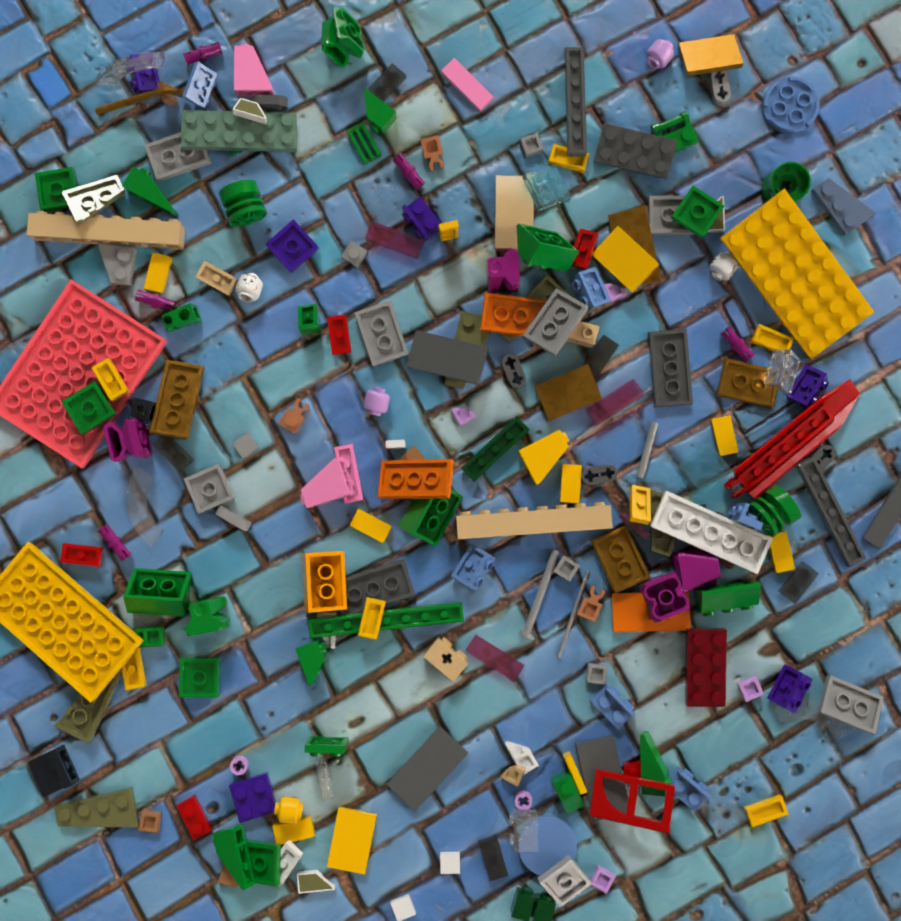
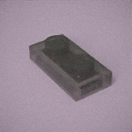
M392 63L367 90L385 102L406 79V74Z
M603 334L582 366L588 364L592 374L598 377L619 344Z
M162 436L153 444L179 473L194 461L171 437Z
M801 561L778 592L796 604L819 573L804 561Z
M497 835L479 840L478 843L489 880L493 881L509 876Z

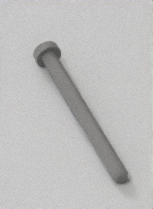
M553 549L524 630H520V636L528 639L533 637L531 631L559 555L558 550Z

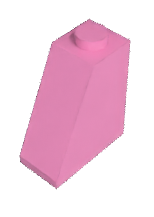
M249 44L234 46V91L237 97L252 98L255 95H275L254 47Z
M343 457L334 458L301 489V501L306 508H313L354 495Z

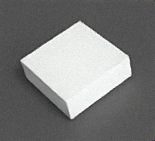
M404 439L385 441L386 449L406 448Z
M460 851L440 852L441 874H460Z
M409 894L391 901L390 904L397 921H402L416 915V910Z

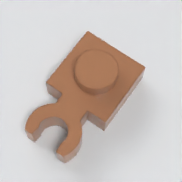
M439 135L421 139L425 160L431 159L429 163L431 172L434 171V163H439L440 168L443 169V162L438 158V156L443 155Z
M299 398L294 403V410L288 408L278 423L294 434L297 433L306 419L301 416L302 413L307 412L310 408L309 404H306L304 408H300L299 404L302 400Z
M592 585L589 589L590 597H583L576 614L595 622L603 605L598 603V600L604 596L605 590L601 589L600 594L595 595V586Z

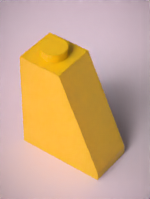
M560 429L518 451L534 485L539 484L569 447L567 444L569 439L566 433H562Z

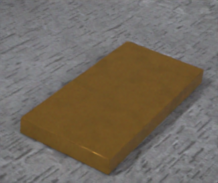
M646 205L608 215L611 232L619 226L657 261ZM659 266L641 285L661 280Z
M166 360L149 430L150 434L189 440L205 370L204 366Z

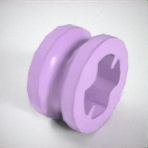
M244 756L234 757L230 764L231 772L235 775H242L246 772L248 760ZM238 761H242V765L244 764L245 766L237 770V766H234V763L237 764Z
M521 790L515 795L516 807L523 811L531 807L532 797L528 791ZM526 796L528 803H522L521 805L519 798H524Z

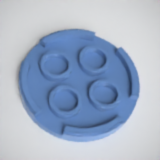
M793 76L774 82L768 88L762 100V112L767 123L775 130L787 134H794L807 129L816 119L820 109V101H818L814 87L806 80Z
M540 815L527 822V825L523 828L518 839V849L524 865L533 873L542 875L568 855L575 859L577 841L572 828L565 821L553 815Z

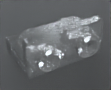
M791 349L773 350L764 384L776 386L783 394H791L801 361Z
M513 807V813H509V824L513 826V833H510V846H514L515 852H539L537 809L517 810V807Z

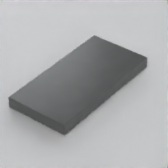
M687 329L648 332L654 408L693 405Z
M416 330L406 367L479 385L489 348Z
M401 559L347 576V610H339L340 615L363 612L366 597L386 601L385 605L415 596L405 560Z
M439 726L387 782V785L416 811L464 759L468 751Z
M613 734L575 743L590 809L596 769L623 774ZM604 777V790L608 800L616 809L626 813L628 795L625 782ZM592 817L594 822L603 820L600 818Z

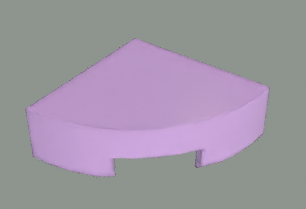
M611 283L604 284L611 300L609 303L627 296L626 291L622 287Z
M466 408L451 409L460 427L476 418V415Z

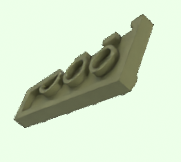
M461 311L455 336L456 340L485 346L491 333L480 331L482 315ZM446 377L445 386L464 389L467 382Z
M133 787L58 804L54 807L58 826L139 828L140 820Z

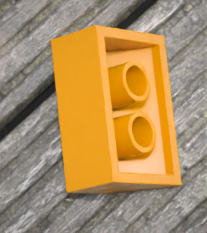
M344 551L302 553L304 611L311 613L347 610Z

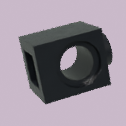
M134 397L130 416L152 422L156 403Z

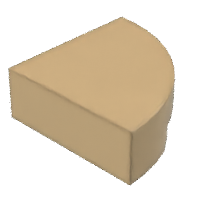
M511 766L503 772L500 778L518 787L526 767Z

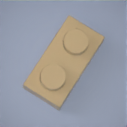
M206 261L203 262L195 276L198 280L229 297L238 283L237 278Z

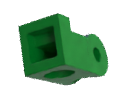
M191 303L161 316L166 332H173L202 322L198 307Z

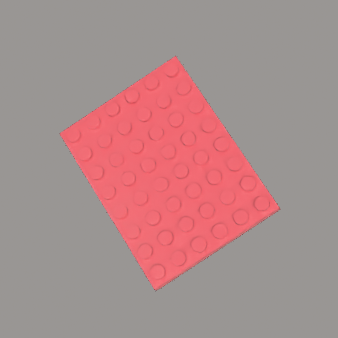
M71 279L1 383L0 416L80 468H85L105 438L104 425L116 421L168 341ZM107 358L112 360L129 390L128 393L114 401H110L91 368ZM95 381L99 384L117 415L82 435L61 401Z

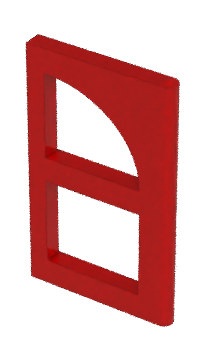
M596 769L589 814L591 817L669 834L675 785ZM604 777L630 783L626 813L616 809L608 800L604 790ZM639 785L666 790L662 821L635 815Z

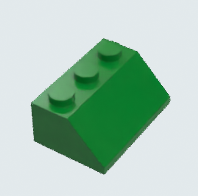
M518 223L516 226L518 254L524 259L523 262L531 267L536 265L543 269L552 268L555 271H569L579 253L574 246L556 231Z
M451 489L450 499H412L398 527L437 546L463 496Z
M134 568L123 596L127 613L185 616L190 602L192 573Z
M746 580L693 589L696 612L703 613V616L715 615V611L722 610V613L734 612L733 608L741 607V610L753 609L752 605L759 604L761 582Z

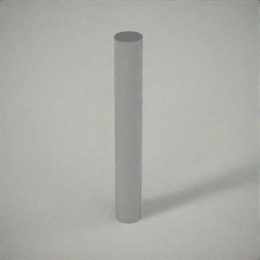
M651 422L637 478L644 479L658 423Z

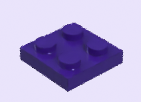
M294 219L265 244L291 274L319 250L317 244Z
M268 772L230 783L229 788L240 823L274 813L276 799Z

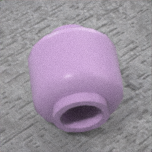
M656 40L646 52V62L653 69L666 67L674 56L672 43L669 40Z
M374 387V390L366 392L363 407L367 410V413L381 416L382 413L387 412L390 396L385 393L386 389Z

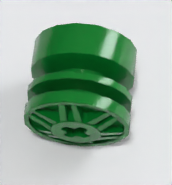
M785 162L776 167L763 180L762 195L764 200L767 202L780 192L782 185H785L786 188L784 189L795 203L801 200L808 193L811 186V177L808 170L797 162Z
M246 179L233 182L223 187L218 193L223 207L226 208L225 214L228 217L229 225L232 227L251 225L262 220L268 214L263 200L259 199L261 194L254 180Z
M774 485L764 493L765 499L758 497L756 502L749 503L748 507L749 512L757 516L758 521L763 523L761 529L771 537H775L779 531L785 530L784 523L792 525L802 516L792 497L778 485Z

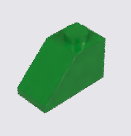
M365 89L364 98L368 127L377 134L379 132L384 136L397 119L396 111Z
M320 638L298 646L295 649L309 686L316 681L326 658L325 653H328L325 643L321 642Z
M568 769L551 777L567 814L585 806Z

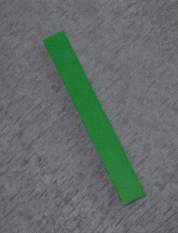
M462 601L384 610L379 631L464 622ZM363 612L308 618L309 637L311 639L356 634L359 632Z

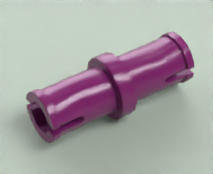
M219 42L205 47L199 46V49L183 53L187 66L201 60L207 61V58L223 54Z
M399 153V157L398 155L394 157L392 161L401 170L402 176L408 179L416 191L419 190L418 187L421 188L425 182L415 171L414 165L411 166L402 153Z
M140 289L136 292L137 295H140L135 296V301L151 305V308L154 309L160 308L169 312L175 310L174 307L168 305L176 306V301L160 297V294H151Z
M730 326L720 333L731 345V350H735L744 362L750 360V357L752 358L755 355L744 344V339L739 338Z
M108 524L97 531L108 543L107 547L109 549L112 548L121 562L132 555L121 542V537H117Z

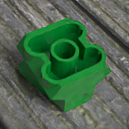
M333 7V16L322 23L321 38L322 51L340 67H345L349 63L348 54L361 58L365 50L361 39L362 31L358 22L343 7Z
M220 596L189 603L188 609L191 620L183 629L187 636L218 631L229 627L230 617L219 613L227 605V598Z

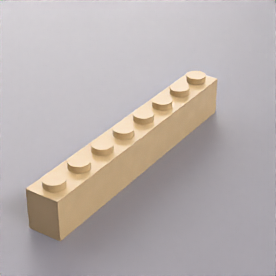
M36 211V213L28 214L27 236L34 241L184 250L185 227L176 219H168V221H161L157 218L142 220L139 217L123 219V217L115 215L111 216V218H104L103 215L98 214L93 215V217L77 226L72 215L62 212L48 214L44 211Z
M594 502L592 507H586V503L575 504V508H567L566 504L555 505L556 509L549 510L548 506H538L535 511H529V507L517 508V512H510V509H498V513L493 514L490 513V510H481L479 515H471V511L460 512V516H456L458 539L612 529L611 505H605V502Z

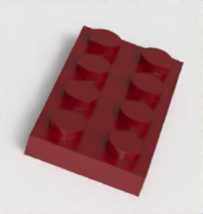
M686 628L685 705L687 707H726L727 630L725 628Z

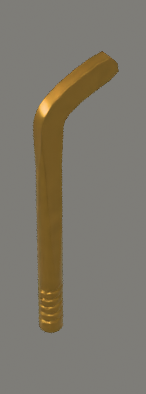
M162 87L96 107L95 112L97 115H101L165 94L182 98L184 90L175 87Z

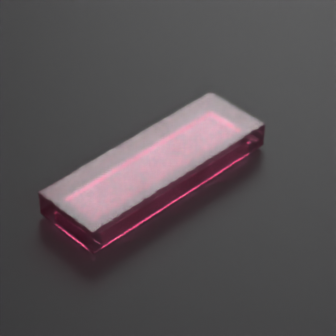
M371 221L365 236L367 241L417 260L425 243L422 239Z
M632 379L587 408L586 412L594 424L598 426L643 397L644 392L636 381Z
M477 634L474 635L465 650L514 682L525 666Z

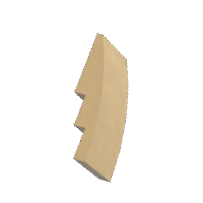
M496 175L495 251H508L509 248L518 250L516 226L518 223L533 226L534 222L533 176Z

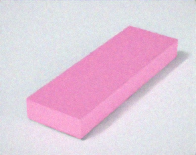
M455 58L441 70V74L480 112L494 99Z
M353 444L334 447L335 457H343L354 491V495L343 498L344 504L364 500Z

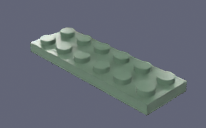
M181 110L182 150L297 152L296 113L264 112L267 123L263 124L233 115V111Z

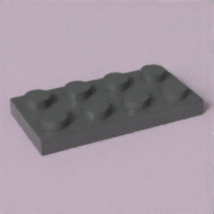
M604 123L594 162L667 180L678 141Z

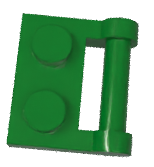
M687 111L681 112L679 116L650 126L653 135L678 141L675 153L699 142ZM680 123L683 124V128L664 136L661 135V131Z

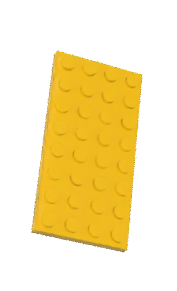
M782 189L719 238L810 360L874 313L871 306L785 189Z
M31 542L25 544L0 574V623L90 703L97 699L144 641Z

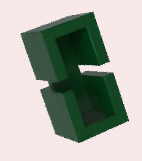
M516 887L510 909L511 917L529 921L531 915L532 921H552L556 903L549 893L541 892V894H536L529 887Z

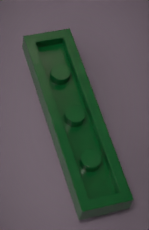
M516 416L461 469L475 482L530 429Z

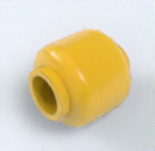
M283 796L280 799V803H275L274 815H278L277 819L280 823L296 824L298 819L301 820L303 803H300L298 797Z

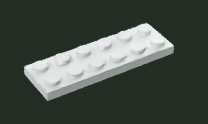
M668 491L664 492L650 524V527L754 574H758L773 538Z

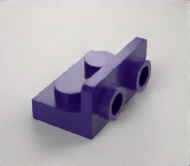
M130 54L129 61L126 62V71L132 79L130 81L132 92H135V95L158 89L157 84L160 83L153 54Z
M421 197L408 206H402L403 213L401 215L407 223L411 222L415 227L413 231L418 238L422 237L426 241L439 232L438 224H441Z
M805 364L787 393L786 398L804 406L806 410L819 399L820 392L826 390L829 384L827 373Z
M784 664L767 699L796 713L797 709L801 707L804 695L811 687L812 678Z

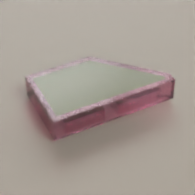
M626 512L621 513L619 518L639 538L646 541L651 536L641 525L631 522L630 516Z

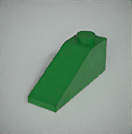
M132 167L122 187L128 193L177 218L178 213L156 182L151 178V173L143 168L139 170Z
M649 731L642 732L640 734L641 778L672 784V778H669V771ZM641 785L643 795L666 796V790Z
M243 824L222 828L212 833L216 853L242 890H246L256 884Z

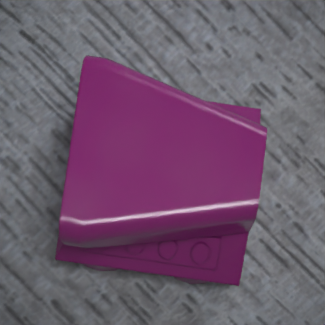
M509 248L503 257H488L486 259L487 293L497 294L502 285L509 294L518 292L520 285L518 250Z
M137 418L125 419L123 428L114 423L104 425V432L112 461L119 462L131 455L143 459L152 456L149 435L143 420L138 421Z
M701 549L672 554L673 569L681 582L684 592L717 586V579L721 577L718 558H714L712 554Z
M675 571L648 579L639 586L647 604L650 621L653 620L654 623L666 620L690 609L688 598L685 596Z

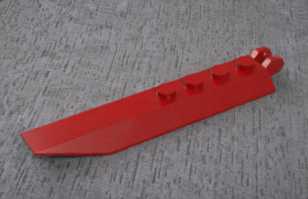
M851 379L821 396L733 470L735 477L730 478L724 483L726 490H730L740 483L741 486L736 487L730 493L732 499L740 497L745 492L753 499H756L842 427L860 395Z

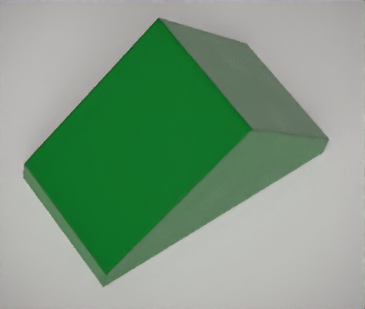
M317 303L298 306V328L302 335L322 333Z

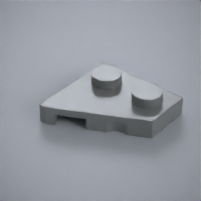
M99 244L98 247L110 283L132 287L137 250L131 247Z

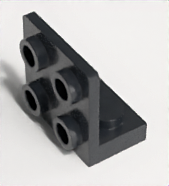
M61 745L28 762L43 797L62 788L66 789L80 780L65 745Z

